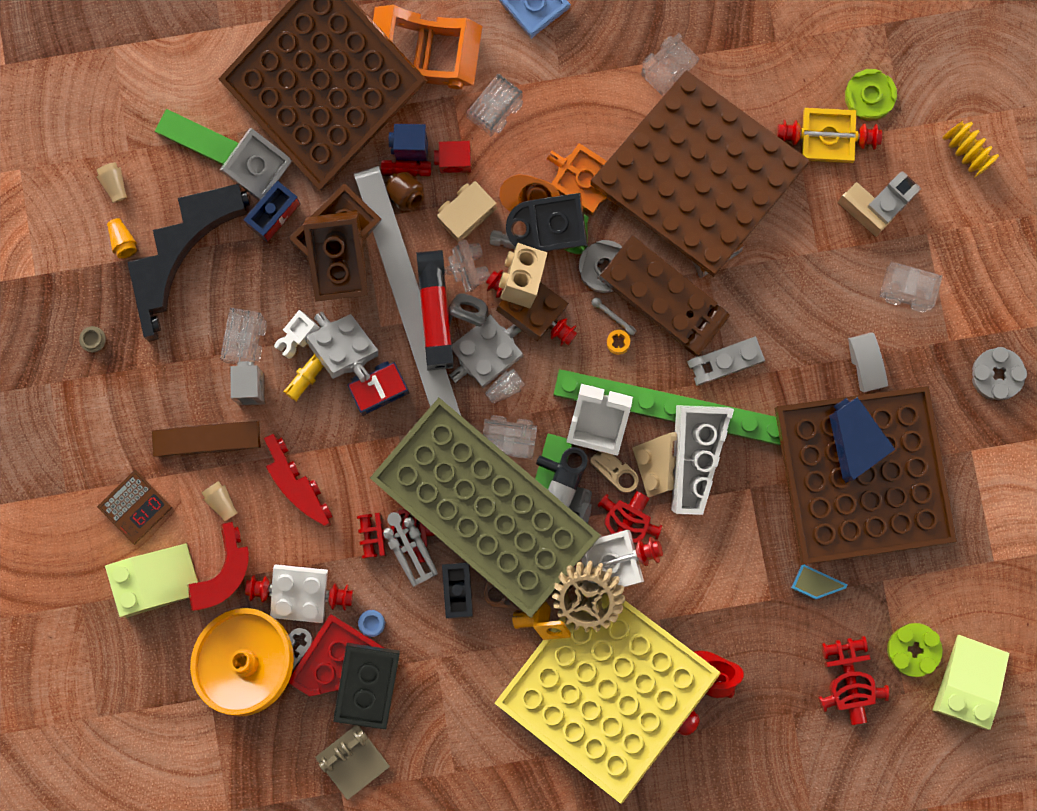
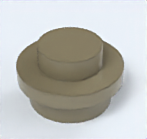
M90 326L81 332L79 342L84 350L94 353L100 351L105 346L106 336L100 328Z

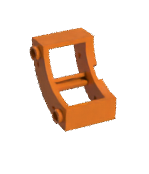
M396 5L375 7L373 22L392 42L395 26L418 31L414 66L428 80L426 83L448 85L449 88L456 90L463 89V86L474 85L483 26L468 18L437 17L436 22L421 19V14ZM433 34L460 37L454 72L428 70Z

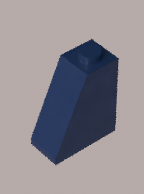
M858 397L851 401L845 398L834 406L836 411L829 416L842 477L846 483L860 476L895 450Z

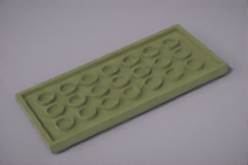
M439 397L370 477L373 482L530 618L534 616L556 590L554 583H561L559 579L560 573L562 572L567 576V567L570 565L575 567L601 537L597 531Z

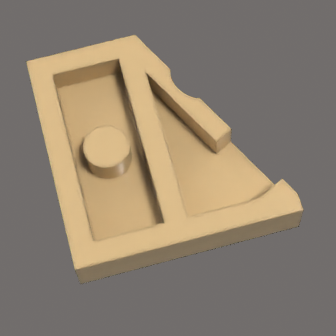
M676 432L668 433L633 447L647 497H654L674 489L673 470L675 468L676 456H672L673 441H677Z

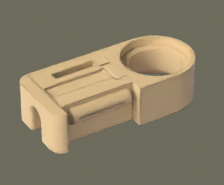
M598 451L591 458L590 464L618 491L631 493L636 489L639 482L638 475L626 463L621 465L622 462L613 454ZM622 474H630L634 478L633 486L630 488L621 487L619 477Z

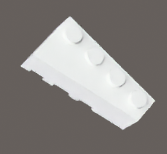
M676 405L675 432L677 433V441L674 442L676 462L673 470L674 489L672 490L671 511L674 513L703 515L712 486L713 475L718 466L719 455L727 436L728 425L734 409L729 407Z

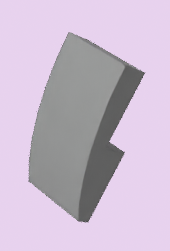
M871 332L848 338L852 364L856 365L860 391L867 392L887 387L886 371L875 334Z

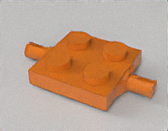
M580 143L565 159L553 150L550 152L546 160L559 167L558 173L551 184L556 187L561 195L580 193L583 209L593 215L600 204L609 199L590 185L591 179L607 161Z

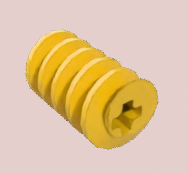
M962 121L949 130L942 139L945 141L952 138L949 147L951 149L959 147L955 155L958 157L965 154L962 164L972 163L968 171L971 173L978 170L976 178L992 166L999 155L989 156L993 147L983 148L982 146L986 139H976L980 131L970 132L969 130L973 122L964 124Z

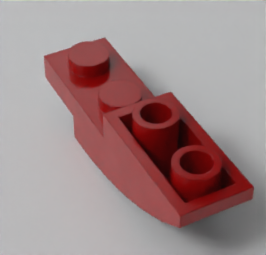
M274 434L265 437L264 440L275 462L267 465L266 468L279 489L290 502L311 519L325 527L331 526L329 519L333 516L326 503L322 505L317 496L321 494V491L316 481H310L307 476L297 479L300 472L294 461L289 463L285 455L289 450L282 437L277 439Z

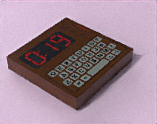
M134 470L97 506L134 545L173 508L137 470Z

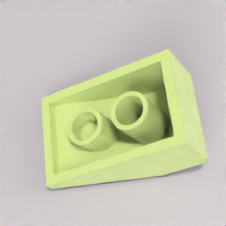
M187 543L131 557L105 566L119 617L123 618L188 599L187 585L198 583Z
M957 635L932 711L982 729L990 730L999 705L1009 653Z

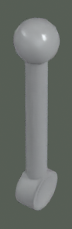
M600 298L592 299L593 307H599L624 327L629 334L634 335L637 330L633 326L628 325L604 306Z

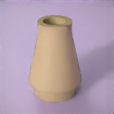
M116 162L98 168L97 179L110 196L112 202L116 203L126 199L127 195L125 193L121 168L117 167Z
M219 481L202 492L203 500L222 517L224 522L238 513L233 506L226 486H222Z

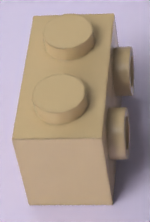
M476 181L471 185L465 184L457 192V198L452 202H445L438 209V222L458 243L464 240L497 209L496 202Z

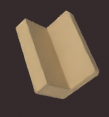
M856 182L842 195L838 203L877 237L887 225L868 208V205L875 198Z

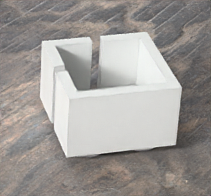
M581 384L567 443L618 456L633 397L612 391L607 396L604 395V389Z

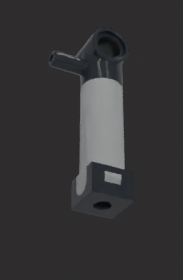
M577 447L565 450L559 463L541 455L536 462V465L555 473L548 491L569 508L588 462L586 453ZM578 454L582 458V464L578 468L569 467L567 464L569 455Z

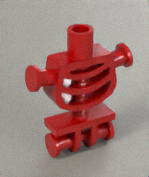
M636 491L629 504L621 500L615 504L608 498L609 495L606 494L597 505L598 507L602 506L609 512L604 522L610 535L630 530L631 533L641 534L636 539H633L634 544H637L639 540L642 541L646 533L655 536V539L658 540L663 525L656 526L650 524L651 517L642 513L650 499L646 495ZM616 510L623 517L624 520L622 522L616 516ZM610 517L618 526L616 532L610 526ZM633 523L638 525H644V527L640 529L632 528L631 526Z
M402 509L397 511L396 513H398L400 516L405 515L401 527L402 529H407V527L404 525V521L412 514H410L406 509ZM380 512L375 513L376 527H371L370 518L373 517L372 514L357 516V519H360L361 529H358V534H364V540L359 541L360 546H363L364 555L361 556L362 559L377 557V554H374L373 544L379 545L381 557L386 556L384 540L387 538L383 535L385 529L382 528ZM413 517L415 528L418 527L421 539L425 547L428 548L427 537L435 536V534L420 521L418 525V520ZM391 526V529L393 530L395 535L397 533V530L395 526ZM377 532L378 538L370 539V533ZM407 532L405 535H406V537H407L409 543H411V541H410V539H409V537H408V536H410V535H409V533ZM418 547L412 548L420 564L425 563L426 561Z
M861 636L860 640L852 641V638H848L845 645H841L840 640H836L835 644L831 645L822 643L824 659H828V656L836 654L838 659L824 662L825 667L843 665L844 673L831 681L829 686L831 696L822 698V696L818 697L821 708L824 712H827V708L835 706L837 710L848 709L851 725L867 723L864 706L875 704L876 698H883L884 701H889L888 685H884V688H875V680L871 675L854 671V662L870 660V655L856 657L855 651L859 650L868 652L865 636ZM848 650L849 658L844 659L843 651ZM856 676L865 678L868 685L857 683ZM845 678L847 685L836 690L837 684ZM858 688L868 690L869 695L861 693L859 694ZM848 690V695L839 700L838 696Z

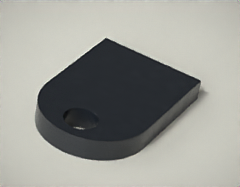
M575 193L530 200L518 204L512 209L506 221L508 239L515 247L520 243L544 252L588 246L581 194ZM517 222H524L527 229L523 236L518 237L513 232V227Z

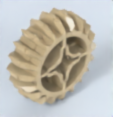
M581 561L577 563L576 568L570 565L566 569L567 576L562 572L560 573L559 579L561 583H554L556 590L552 593V598L556 600L553 606L560 609L557 614L558 617L566 616L565 625L571 622L575 623V631L580 626L584 627L585 633L589 632L590 627H593L596 633L600 631L601 625L607 629L611 624L610 621L615 623L618 619V614L623 611L621 604L625 602V596L622 595L624 587L623 585H617L620 581L619 576L611 578L612 568L606 572L602 570V563L597 568L593 567L592 561H588L586 567ZM572 584L576 588L575 593L577 594L573 601L570 600L568 595V588ZM607 592L610 604L604 609L600 598Z

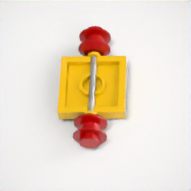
M804 108L803 128L800 127L797 120L794 121L793 125H787L786 120L783 119V123L777 126V137L784 142L786 140L792 141L793 146L802 139V155L808 158L809 161L853 163L855 161V142L858 141L862 150L866 144L871 145L873 150H875L877 145H881L882 130L878 129L877 124L874 125L873 129H867L866 124H863L859 131H856V110Z

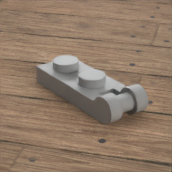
M755 336L706 355L695 357L687 362L689 368L693 369L695 373L694 381L696 386L763 363L765 359ZM709 363L712 372L705 373L703 365Z

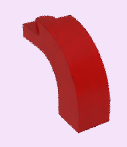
M233 522L220 525L225 549V562L221 571L208 581L187 585L192 611L209 608L226 600L236 591L246 574L249 560L248 546L237 548V543H241L239 528H234Z

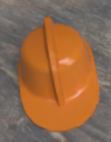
M523 174L513 175L506 179L500 187L499 193L502 205L510 212L518 204L525 201L560 196L559 191L551 183Z

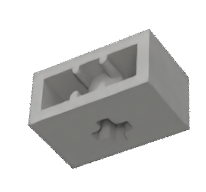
M249 361L238 362L237 366H230L231 399L238 405L265 404L264 373L261 369Z

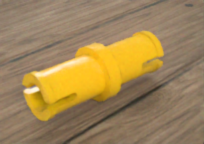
M313 354L303 368H299L296 371L297 376L283 391L295 402L298 401V398L309 384H314L316 381L314 378L324 367L315 354Z

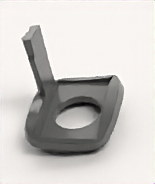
M463 293L458 294L448 307L449 324L451 325L454 316L481 327L487 319L488 306L484 301ZM460 305H471L479 312H468L462 309Z

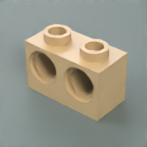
M520 243L517 244L514 252L509 251L504 265L509 268L507 273L503 272L499 283V288L503 289L500 299L531 308L537 296L547 252Z

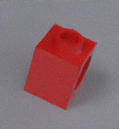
M470 141L439 142V150H434V165H439L440 173H471Z

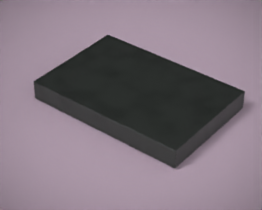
M346 643L333 722L386 730L400 651Z

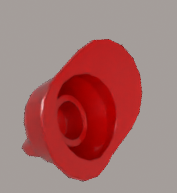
M694 651V653L721 673L706 695L712 698H732L735 694L736 686L744 678L743 669L739 665L714 653Z

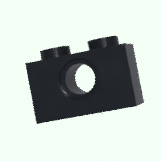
M468 563L442 564L446 619L472 618L473 603L470 565Z

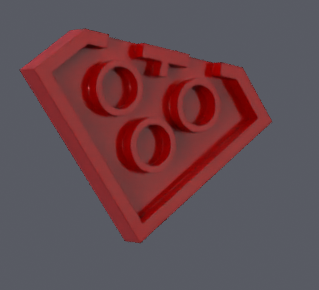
M330 614L294 670L288 683L309 697L336 691L339 689L346 643L379 648L384 647Z

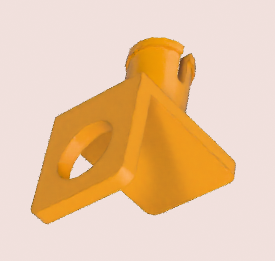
M546 601L532 618L525 612L513 613L512 621L515 629L534 627L543 640L571 637V632L563 621L549 622L551 608ZM556 628L561 630V632H551L548 629Z

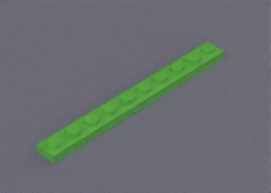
M561 369L558 372L553 395L577 401L581 384L604 389V395L607 396L612 391L633 397L630 413L674 423L676 421V405L729 407ZM729 407L734 409L732 418H730L727 434L781 446L775 416Z

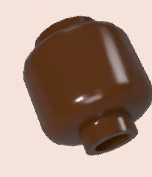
M401 172L393 174L387 180L386 190L389 199L399 209L413 210L422 203L424 187L410 173Z

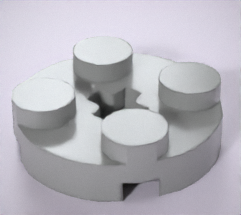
M601 240L588 246L583 251L579 261V272L582 282L591 290L599 293L614 292L598 279L602 272L597 265L598 263L603 264L604 260L610 263L622 246L614 241Z
M1004 347L985 351L975 360L972 367V382L975 389L983 397L991 400H1006L1013 397L1022 389L1027 377V370L1024 368L1020 357ZM994 368L1004 371V380L1000 378L995 380L993 378L995 374Z

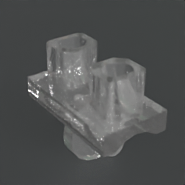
M467 240L458 242L459 245L452 248L454 255L448 257L450 266L444 268L445 275L454 276L455 282L462 281L465 293L485 283L490 275L486 266L475 268L473 260H478L482 257L480 244H468Z

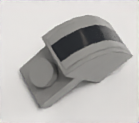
M901 171L868 205V208L887 225L919 193L921 188L907 174Z

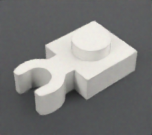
M299 310L283 329L287 335L277 340L274 347L282 351L287 346L282 354L290 359L295 355L298 344L303 348L307 344L306 335L319 330L320 327L304 312Z

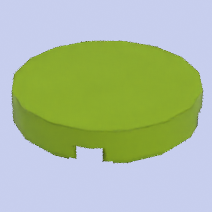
M865 69L856 73L848 82L845 90V102L849 110H856V117L866 121L878 120L885 117L893 109L897 99V88L893 80L888 75L886 76L884 73H881L882 71Z

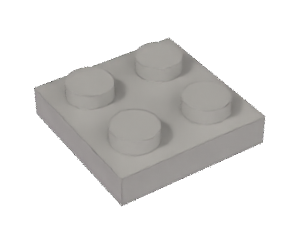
M250 128L220 171L260 201L276 181L279 180L292 160L254 129Z

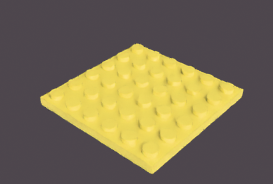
M604 593L600 599L602 607L605 609L610 602L608 594ZM627 601L621 604L623 611L618 614L617 621L615 623L610 621L611 624L607 629L601 625L600 631L597 633L593 627H590L589 632L585 633L583 626H580L575 631V623L571 622L566 625L571 632L570 638L543 640L495 702L497 706L621 804L721 674ZM566 616L561 617L558 621H563L565 624ZM552 628L551 632H561V630Z

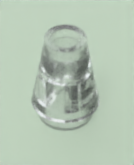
M513 368L509 372L506 370L485 393L490 401L495 404L521 392V388L525 386V383Z

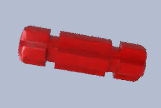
M383 160L381 162V173L383 175H392V173L408 172L412 176L420 174V176H430L431 162L420 161V163H417L416 161L396 160L395 163L392 160Z

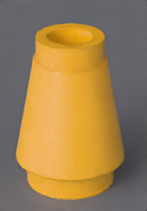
M116 218L109 221L107 227L113 254H116L120 259L134 255L137 252V242L122 220Z

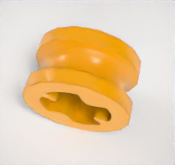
M623 330L612 331L607 338V348L616 355L626 353L630 347L629 335ZM615 336H618V339L620 336L624 338L623 348H619V346L618 348L613 347V338Z

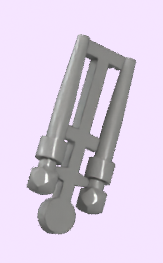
M396 512L390 513L387 521L391 526H395L397 533L394 535L393 530L387 528L384 530L383 535L388 539L390 549H393L412 586L414 587L437 575L438 572L420 537L421 533L418 527L415 528L413 518H406L404 525L407 529H402L400 525L401 516ZM407 532L409 533L411 539H414V542L409 543L405 535ZM397 537H401V539H402V541H403V543H404V545H405L404 547H402V548L399 547V546H400V543H399ZM416 546L431 570L427 574H425L412 549ZM406 551H408L420 575L417 579L414 578L403 555Z

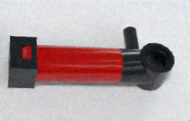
M443 250L416 252L427 371L453 368V354Z

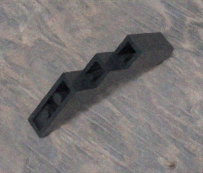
M239 184L178 198L183 223L153 230L158 255L127 262L143 336L147 341L159 339L157 332L161 331L158 316L153 314L167 311L173 280L190 250L213 229L234 218L248 214L246 206H250L249 196L246 190L242 191Z

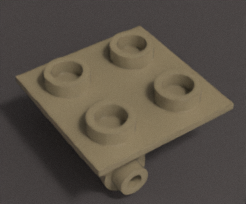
M355 725L315 757L321 769L329 775L347 800L390 767L358 725Z

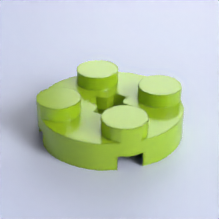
M906 624L895 631L888 641L887 653L890 661H892L893 666L901 674L906 676L921 677L932 673L942 658L943 650L939 635L924 624ZM914 642L918 643V647L922 649L921 654H917L916 658L912 657V652L908 651V647L913 646Z

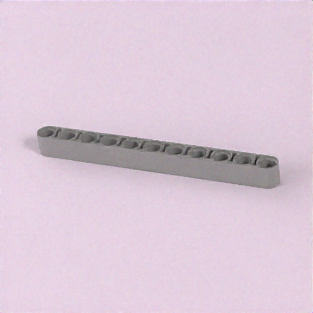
M379 166L355 173L354 176L362 200L382 219L373 230V234L430 407L439 397L461 416L446 369L427 371L420 290Z

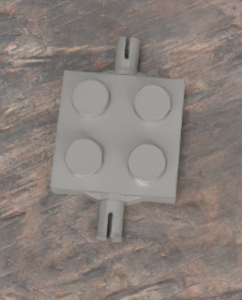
M320 312V315L319 313L316 314L314 319L321 328L306 335V343L331 377L334 379L344 373L354 372L361 382L367 381L370 378V374H368L363 366L366 362L378 357V349L354 317L349 314L335 322H330L324 312Z
M489 315L481 327L475 326L452 344V351L458 357L461 366L449 374L450 378L456 383L468 374L475 378L480 386L484 388L523 357V353L513 340V337L522 330L514 324L506 330Z

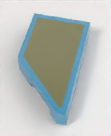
M801 565L791 589L810 598L818 599L846 589L847 584L809 566Z

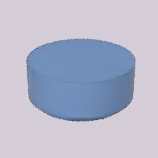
M368 610L360 616L358 627L364 635L375 637L383 632L385 619L378 611Z

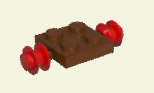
M503 270L499 273L494 271L486 281V284L489 285L487 291L492 289L497 291L496 298H500L503 289L499 288V283ZM541 282L531 308L502 300L496 309L498 313L537 342L549 328L552 330L551 339L553 340L558 337L561 340V347L564 344L569 346L578 334L575 331L576 325L571 328L567 325V318L557 320L569 303Z

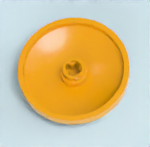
M240 608L225 612L212 620L204 628L194 645L190 665L194 688L200 698L209 707L230 716L256 714L273 704L285 690L293 670V647L287 631L272 616L250 608Z

